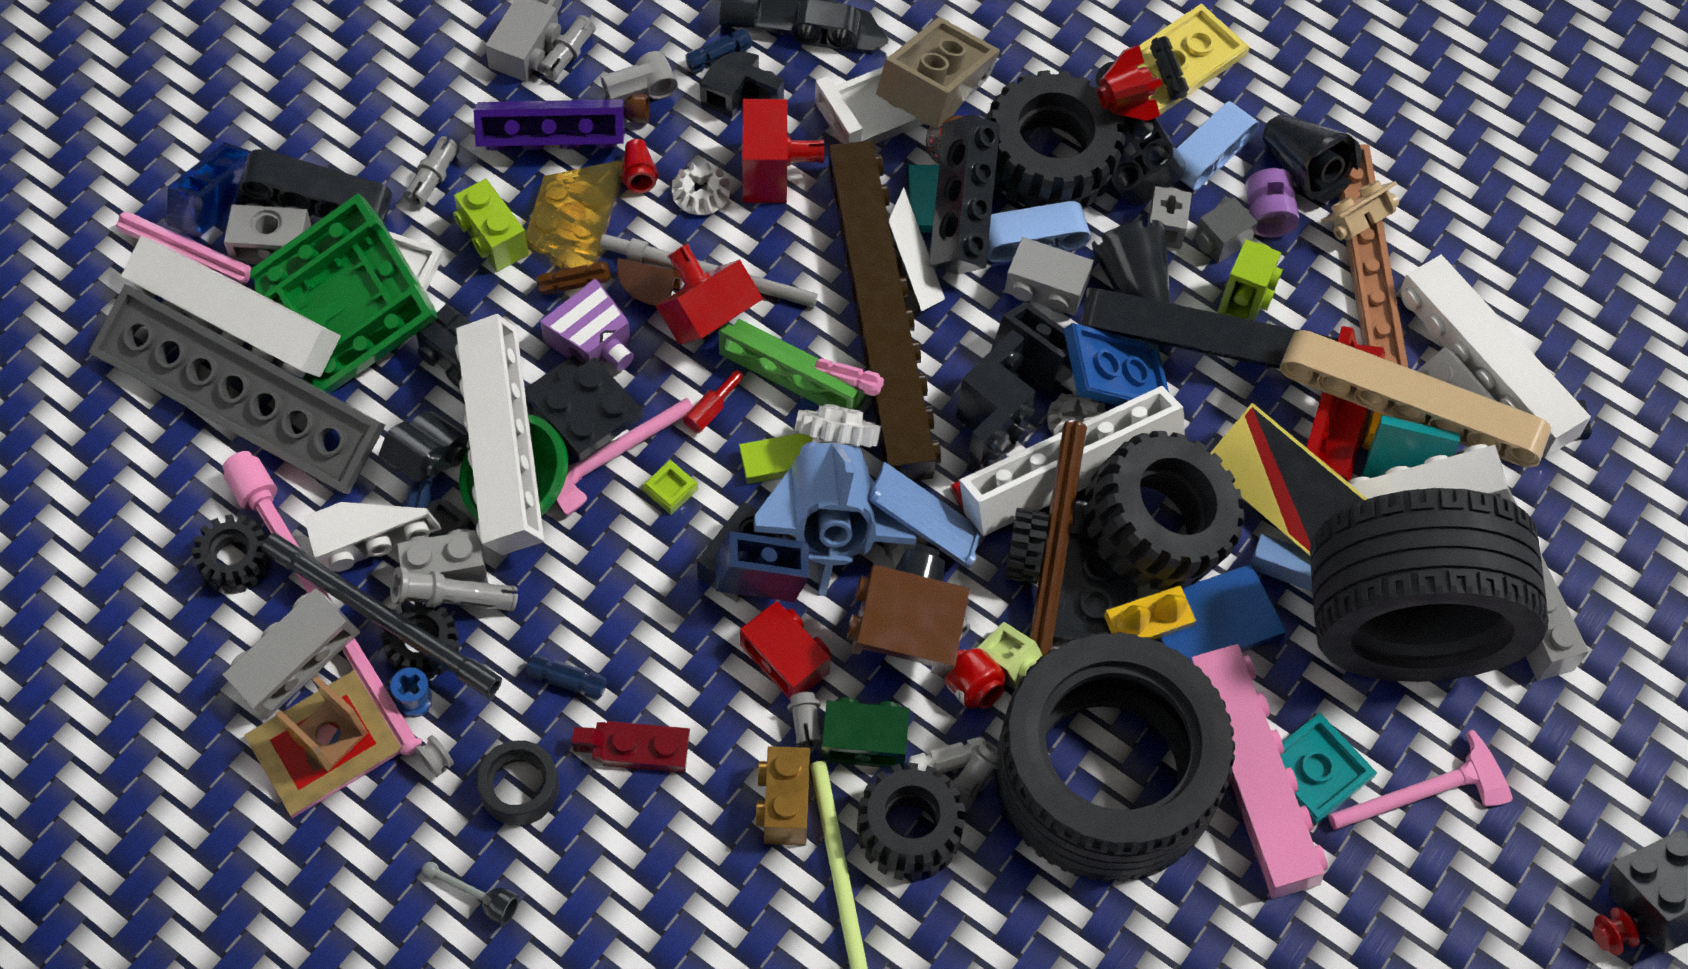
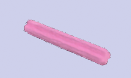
M123 212L119 216L116 224L118 231L138 240L141 235L242 285L248 283L250 269H252L250 266L133 213Z

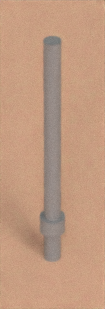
M603 234L601 237L600 248L627 255V260L642 263L645 260L675 269L667 257L671 252L650 247L646 241L635 238L629 241ZM697 260L704 273L719 267L718 265ZM750 275L757 289L762 294L812 308L815 307L818 297L817 293Z

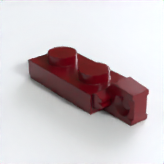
M607 721V723L597 722L596 728L574 727L572 747L573 752L592 753V760L602 762L603 766L684 773L686 772L690 728Z

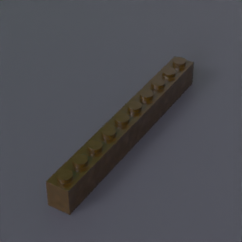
M873 140L829 145L828 169L866 371L878 373L884 379V385L881 387L880 394L876 396L871 395L876 425L881 426L879 442L883 463L886 462L912 481L933 479L935 464L941 463V450L939 441L932 440L930 430L934 429V415L931 406L925 407L923 396L928 395L925 373L919 374L917 363H921V350L919 341H912L910 331L915 330L914 314L912 308L906 309L904 299H908L906 277L899 276L898 268L902 267V257L898 246H893L892 237L894 235L888 222L891 215H887L886 206L890 205L888 185H881L880 176L884 175L882 155H875Z

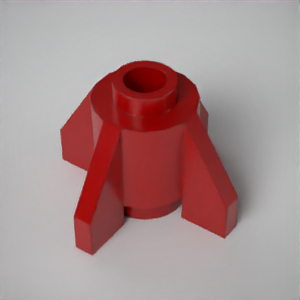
M1139 45L1127 48L1121 52L1100 80L1101 87L1097 88V95L1104 109L1109 108L1114 114L1148 121L1160 116L1156 99L1151 98L1148 100V98L1155 94V88L1163 85L1161 78H1153L1145 66L1137 67L1144 63Z

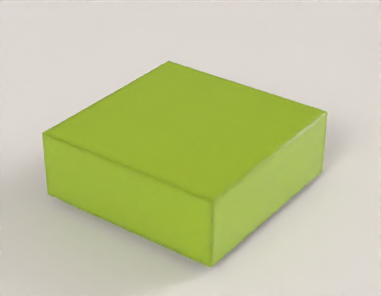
M671 460L643 484V491L670 515L699 490L698 483Z

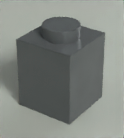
M1233 197L1200 217L1194 239L1201 251L1209 254L1218 264L1241 250L1245 239L1252 241L1258 222Z

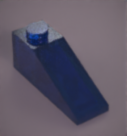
M224 142L168 185L167 226L181 230L187 235L201 237L217 224L239 190L250 150Z

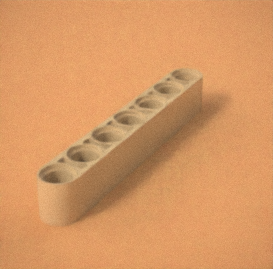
M1299 330L1294 332L1280 364L1281 372L1296 382L1389 417L1460 433L1459 443L1468 447L1479 444L1495 445L1500 459L1522 467H1536L1540 464L1551 432L1550 424L1538 416L1310 331Z

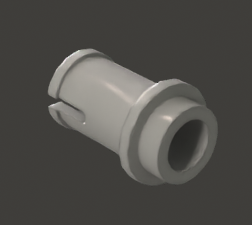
M812 692L792 695L790 697L791 703L788 704L787 708L790 713H793L797 739L796 746L801 748L810 747L809 740L813 742V746L821 744L823 739L820 733L817 714L820 701L815 699V694Z
M982 741L979 746L975 745L972 748L973 756L954 780L957 788L967 795L976 797L992 771L998 769V748L986 741Z

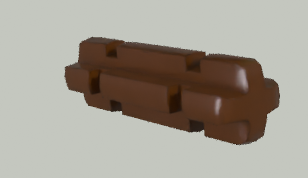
M601 261L592 263L589 267L582 265L558 270L555 273L541 274L537 277V285L540 294L548 295L558 290L562 292L585 287L594 279L600 284L606 283L610 280L611 275L608 264Z

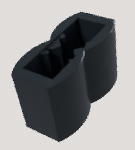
M427 411L418 415L411 422L404 421L392 427L385 435L378 456L415 481H423L429 477H436L441 470H447L452 466H459L468 448L466 445L469 436L432 411Z

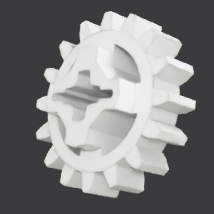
M824 404V406L819 405V409L816 412L799 410L794 430L799 431L801 434L810 435L809 437H813L812 442L819 444L840 443L848 446L862 445L871 447L878 444L881 426L873 422H866L862 419L863 412L859 410Z

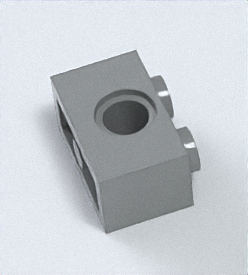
M232 204L224 239L229 257L244 264H259L312 226L307 209H299L294 206L280 208L264 207L258 204Z

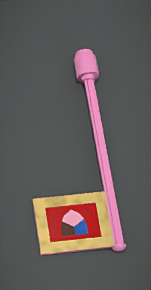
M248 451L238 452L229 457L223 464V477L243 510L258 511L271 534L277 533L298 546L272 504L277 494V487L260 459ZM296 573L307 593H311L317 588L330 599L326 591ZM355 638L342 649L354 670L328 686L354 709L368 734L329 772L289 735L277 716L244 735L292 818L399 754L404 756L413 755L416 753L414 748L419 744L422 746V739L415 738ZM317 691L283 711V713L299 727L325 700L320 692ZM334 723L325 724L318 730L317 739L323 745H331L339 739L341 729Z

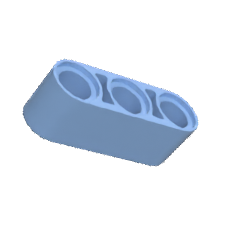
M1231 101L1225 103L1177 148L1186 164L1185 173L1180 180L1194 191L1198 190L1251 140L1259 127V122Z
M1067 201L992 214L987 258L995 263L1013 261L1022 237L1064 251L1076 250L1089 243L1091 234L1081 204L1075 201Z

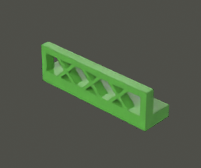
M739 318L733 326L725 323L718 330L720 355L820 406L831 404L859 410L868 394L863 393V390L859 392L858 389L815 368L818 358Z

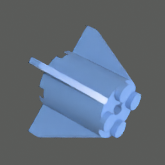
M809 442L802 446L800 455L795 458L791 468L754 517V532L795 535L796 541L808 543L809 559L818 563V595L822 596L827 594L833 565H845L853 562L852 556L859 554L862 550L865 555L870 551L874 542L915 545L916 543L915 532L868 501L875 482L869 476L863 452L854 445Z

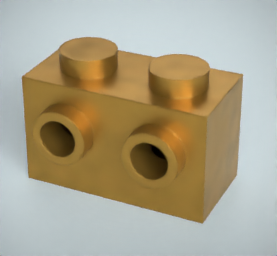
M768 746L767 761H759L758 786H766L765 801H757L756 826L764 827V844L806 845L810 748Z

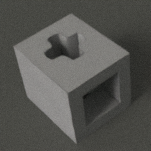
M1155 186L1147 227L1153 226L1152 220L1163 222L1166 233V247L1181 249L1187 230L1192 193L1180 191L1172 187L1162 188Z

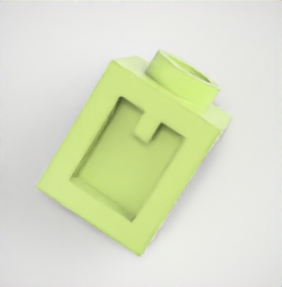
M1005 622L977 647L985 650L999 664L1005 675L1008 676L1014 689L1018 687L1022 676H1026L1027 670L1031 666H1035L1037 660L1043 656L1034 640Z

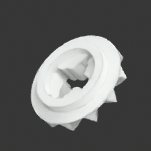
M708 162L705 166H696L692 163L689 169H679L678 176L672 180V196L675 203L688 213L695 215L711 214L720 210L729 200L730 181L729 178L724 176L721 168L714 169ZM694 183L699 185L707 183L708 191L699 189L696 192Z
M1077 390L1067 395L1061 393L1056 401L1051 402L1048 411L1047 423L1053 436L1061 433L1065 421H1076L1072 417L1076 408H1079L1081 415L1086 417L1083 422L1106 412L1104 402L1100 403L1096 400L1080 397L1077 394Z

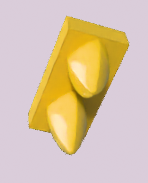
M1181 585L1108 609L1104 614L1112 634L1123 632L1124 634H1135L1143 638H1152V640L1193 627L1196 623Z

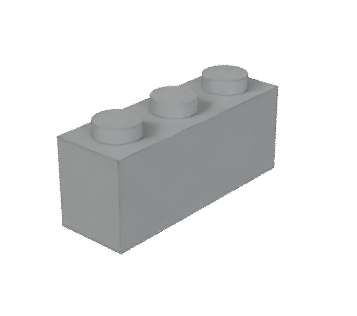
M315 588L311 593L301 596L294 603L293 609L280 622L271 624L263 632L262 638L252 648L237 655L232 661L231 667L223 676L254 710L269 718L351 642L360 631L326 595Z

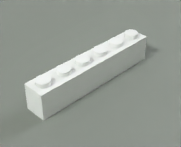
M142 235L121 277L135 283L133 288L152 298H155L156 295L163 298V304L179 313L184 314L186 310L194 314L192 320L211 330H213L214 326L219 327L223 330L221 335L236 344L243 346L244 342L253 345L251 352L270 362H273L275 357L282 360L284 363L281 368L300 378H303L305 373L321 377L341 336L174 249Z
M1442 255L1406 274L1399 296L1405 307L1413 311L1425 324L1427 331L1462 360L1496 401L1538 416L1550 424L1551 432L1543 452L1544 457L1549 456L1581 436L1591 416Z
M494 314L456 328L458 344L455 346V352L461 366L462 379H460L459 386L465 400L466 409L463 420L469 434L470 450L468 451V461L473 469L474 476L472 496L478 510L479 522L476 525V531L482 545L500 555H505L544 542L517 328L500 315Z
M1160 386L1083 422L1087 427L1077 492L1085 489L1091 483L1090 478L1095 471L1125 441L1128 442L1133 436L1141 433L1149 435L1152 431H1166L1168 436L1173 432L1185 435L1183 406L1163 386ZM1062 432L959 480L964 514L983 536L1013 523L1017 508L1038 511L1051 504Z

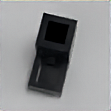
M749 52L730 53L716 60L701 80V105L733 118L745 98L784 99V79L771 71L759 69V55Z

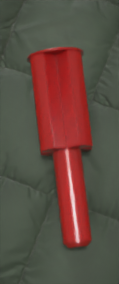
M735 370L715 392L709 390L683 417L686 427L692 432L700 434L724 408V399L744 378L743 373Z

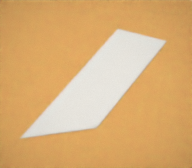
M903 187L888 222L921 311L945 300L934 267L929 266L930 257Z

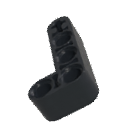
M1108 62L1098 70L1095 81L1099 87H1101L1100 80L1114 62ZM1120 115L1125 126L1124 132L1136 152L1117 165L1111 181L1113 186L1130 204L1142 205L1152 199L1155 186L1168 188L1178 182L1185 173L1186 164L1158 117L1144 121Z
M255 149L248 154L235 205L258 204L264 207H271L272 203L282 207L294 206L299 209H307L310 215L324 218L358 193L366 199L385 225L392 192L387 186L375 181L272 151Z

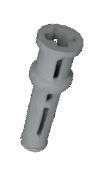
M397 567L395 569L390 587L393 603L402 604L404 600L425 603L426 607L430 608L440 606L441 603L512 612L516 608L518 594H511L518 591L516 586L453 580L445 578L443 574L437 571H431L429 574L411 573L404 567Z

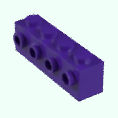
M624 99L477 102L473 110L476 147L486 146V150L508 149V146H522L526 150L543 149L544 145H559L561 149H577L584 144H595L597 148H615L617 144H624Z

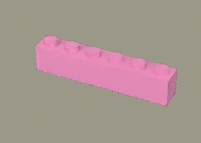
M1239 644L1191 657V662L1195 666L1200 667L1202 672L1210 678L1213 687L1218 689L1221 699L1225 701V710L1231 717L1230 725L1234 728L1232 740L1235 742V750L1233 752L1235 760L1232 765L1233 771L1229 782L1271 898L1275 899L1320 886L1325 874L1324 870L1328 869L1326 856L1320 845L1314 846L1309 833V831L1313 830L1309 811L1306 806L1299 807L1294 793L1298 792L1297 780L1292 768L1284 767L1280 754L1284 753L1283 743L1279 732L1276 729L1271 731L1266 719L1267 716H1270L1269 706L1264 693H1257L1252 680L1256 679V673L1250 656L1243 657Z

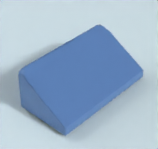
M1261 533L1250 563L1254 570L1312 592L1311 557L1298 546Z

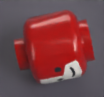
M981 648L959 650L955 667L944 678L948 689L965 707L971 709H985L994 705L1002 697L1005 690V673L1003 669Z

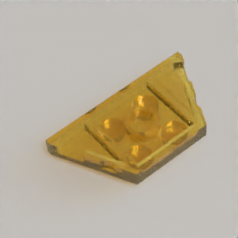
M614 161L544 176L526 232L527 245L538 253L547 255L551 262L561 269L582 265L589 267L592 263L598 262L601 252L600 240L602 235L606 234L622 180L624 162Z

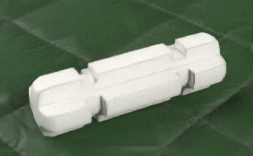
M977 737L967 740L968 744L966 745L959 742L931 750L930 755L927 756L925 753L911 756L908 760V766L909 763H918V770L926 771L928 765L936 769V775L965 767L973 756L972 748L975 745L979 746L985 739Z

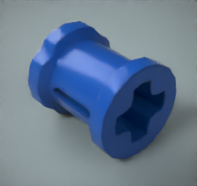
M409 667L401 669L393 676L390 688L400 713L406 717H420L427 713L432 707V692L429 689L425 674L417 668Z

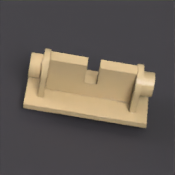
M1377 180L1359 189L1361 196L1354 200L1348 197L1331 206L1333 212L1321 219L1322 223L1333 220L1336 226L1333 229L1336 238L1339 240L1352 239L1370 227L1364 214H1367L1371 224H1375L1396 211V207L1399 206V200L1396 195L1389 192V189L1396 186L1397 182L1394 181L1381 185L1380 181Z

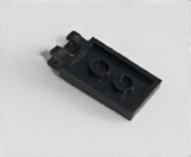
M1077 500L1076 508H1074L1073 526L1071 525L1053 642H1070L1073 638H1084L1089 634L1096 635L1101 634V632L1112 634L1104 617L1106 610L1135 601L1138 596V584L1130 581L1131 576L1126 573L1122 576L1112 569L1114 564L1108 558L1103 560L1097 552L1100 547L1096 541H1091L1087 531L1090 522H1085L1083 507L1087 504L1085 501Z

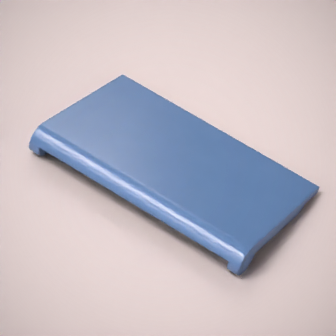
M884 462L868 501L967 569L970 568L977 557L975 551L981 535L979 530L969 519Z

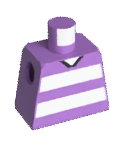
M596 279L592 280L540 321L543 341L567 358L574 355L582 364L595 357L601 365L608 361L617 371H622L634 358V354L625 347L630 341L629 323Z

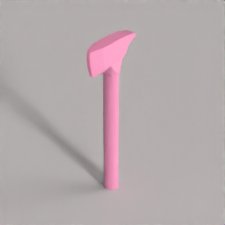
M688 398L683 399L595 451L584 460L568 465L564 486L555 501V504L563 514L570 515L587 501L586 495L575 486L583 476L683 418L693 407Z
M1471 729L1466 733L1470 744V752L1466 757V763L1460 766L1459 769L1329 814L1328 818L1331 827L1337 830L1455 787L1476 784L1482 804L1486 807L1510 803L1513 797L1492 753L1478 734Z

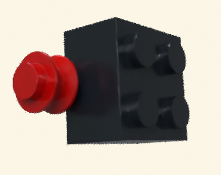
M1683 829L1612 862L1609 896L1619 907L1611 909L1610 920L1604 915L1596 916L1592 929L1593 937L1602 950L1609 951L1611 954L1618 956L1623 952V943L1631 948L1637 947L1639 945V930H1642L1663 954L1688 943V834Z

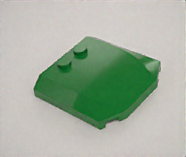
M358 193L250 269V276L255 281V292L341 335L321 377L305 373L304 377L301 378L329 394L438 319L433 303L382 220L366 199Z

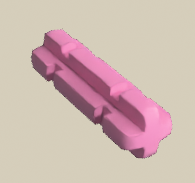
M823 358L818 359L815 364V368L858 389L859 392L863 390V393L876 396L880 394L881 387L884 385V379L875 372L865 371L863 373V369L838 362L833 364V361Z

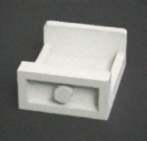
M894 52L886 54V58H888ZM883 67L836 86L829 76L816 80L815 103L841 144L873 140L874 145L924 124L918 118L900 108L893 107L888 101L876 95Z

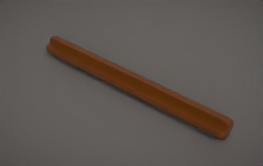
M1073 420L1065 421L1063 424L1044 552L1029 638L1037 643L1043 656H1046L1047 652L1052 649L1087 431L1085 424Z

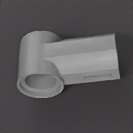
M661 51L648 52L638 59L636 65L600 76L606 100L624 99L625 102L629 96L635 94H647L650 98L659 100L673 94L678 87L673 71L664 53Z

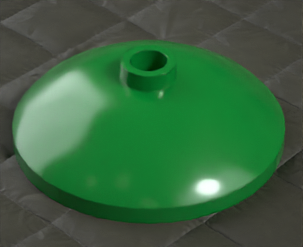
M528 414L542 516L557 500L564 486L568 470V455L565 443L558 431L545 420ZM469 446L460 469L459 487L466 508L479 520L477 505L472 496L474 476L473 469L468 461Z

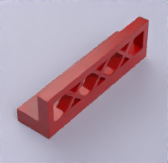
M1341 327L1337 342L1385 359L1384 347L1357 344L1353 327ZM1322 392L1306 448L1348 482L1351 480L1370 409Z

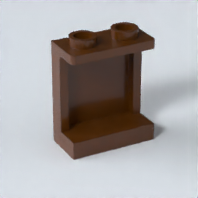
M873 565L867 577L860 576L855 600L861 601L859 615H852L847 632V639L853 640L851 653L859 655L862 650H869L931 665L932 674L947 677L956 665L970 588Z

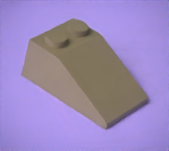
M938 17L886 58L876 95L888 101L893 107L900 108L918 118L922 123L937 129L947 118L956 113L998 57L1000 49Z

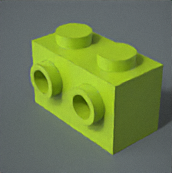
M487 178L454 195L457 211L453 212L455 221L463 232H468L478 254L482 258L486 257L496 272L529 255L524 228Z
M1245 239L1230 273L1217 313L1255 321L1260 308L1267 311L1283 269L1277 267L1281 252L1271 249L1266 244L1255 243Z

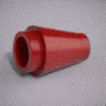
M632 139L625 144L622 181L630 191L646 193L654 188L659 174L646 143L641 139Z

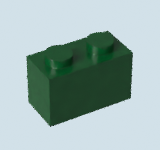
M847 697L838 698L835 701L827 700L821 761L891 768V766L900 764L902 770H904L910 708L901 707L899 704L890 701H882L874 705L863 704L856 699Z

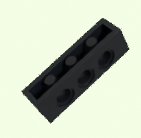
M970 114L946 122L943 125L929 260L930 267L957 275L986 268L1000 124Z

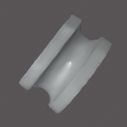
M431 735L427 738L428 742L425 746L419 744L414 749L428 770L435 777H438L442 774V767L448 766L450 768L454 765V761L438 739Z

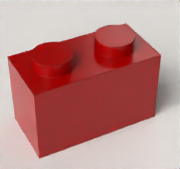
M778 600L740 629V646L789 700L794 694L807 692L830 674L831 652L827 645L817 636L812 638L804 629V623L800 616L791 608L786 610Z

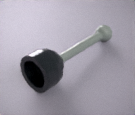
M427 862L422 867V874L425 878H437L481 900L484 914L491 921L501 926L507 925L517 910L520 897L508 889L494 888L486 894L439 870L438 865L434 862Z

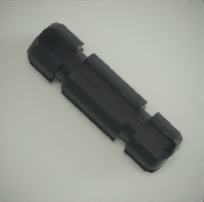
M1166 36L1156 37L1151 42L1150 50L1153 57L1158 59L1155 62L1164 84L1168 86L1166 87L1168 95L1172 100L1183 99L1188 94L1189 86L1186 79L1181 77L1184 74L1175 52L1171 50L1173 47L1170 39Z

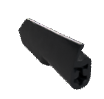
M833 0L721 1L719 24L721 26L791 35L800 44L867 54L875 53L888 44L889 41L871 12Z

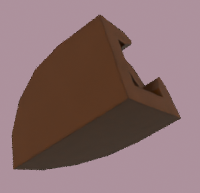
M618 258L617 273L622 287L631 297L643 303L656 306L670 297L673 289L680 290L682 279L676 270Z

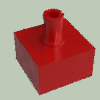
M743 99V203H787V166H791V162L824 163V140H791V137H788L787 99Z
M688 243L667 255L685 285L682 287L683 289L657 304L656 308L679 345L702 339L763 300L740 259L704 273Z

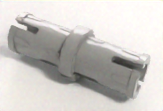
M583 15L577 16L567 32L555 39L553 42L554 48L538 65L541 74L547 68L550 69L544 76L545 78L552 81L557 80L571 60L577 59L581 54L580 48L596 31V26L593 22L587 28L584 27L590 20L588 17Z
M439 137L428 158L420 161L417 166V175L403 194L409 203L414 204L418 198L416 206L424 207L436 185L443 183L448 166L460 151L455 141L450 139L445 146L447 137Z

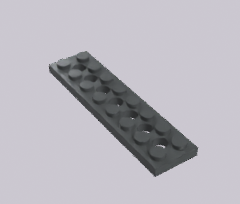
M124 284L89 350V353L345 494H350L386 425ZM145 326L149 334L145 344L138 347L135 344L134 336L139 328ZM177 343L180 355L175 362L169 364L165 357L166 350L170 345ZM208 360L211 364V374L206 380L200 381L197 377V368L203 361ZM240 378L243 382V391L238 397L232 399L228 393L229 384L232 380ZM272 395L275 400V408L271 414L263 416L260 411V403L263 398ZM304 413L308 420L307 427L303 432L296 434L292 429V420L297 414ZM336 430L340 436V443L335 450L328 452L324 446L325 436L330 431Z

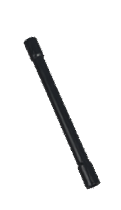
M273 533L263 543L262 553L289 571L298 573L456 675L458 680L487 699L493 697L499 690L502 677L474 659L465 657L312 559L304 550L284 537Z

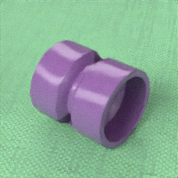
M1278 168L1264 169L1252 174L1245 182L1247 201L1250 206L1249 213L1258 222L1255 234L1261 237L1274 238L1294 231L1299 225L1297 202L1294 200L1295 189L1292 175L1288 171Z

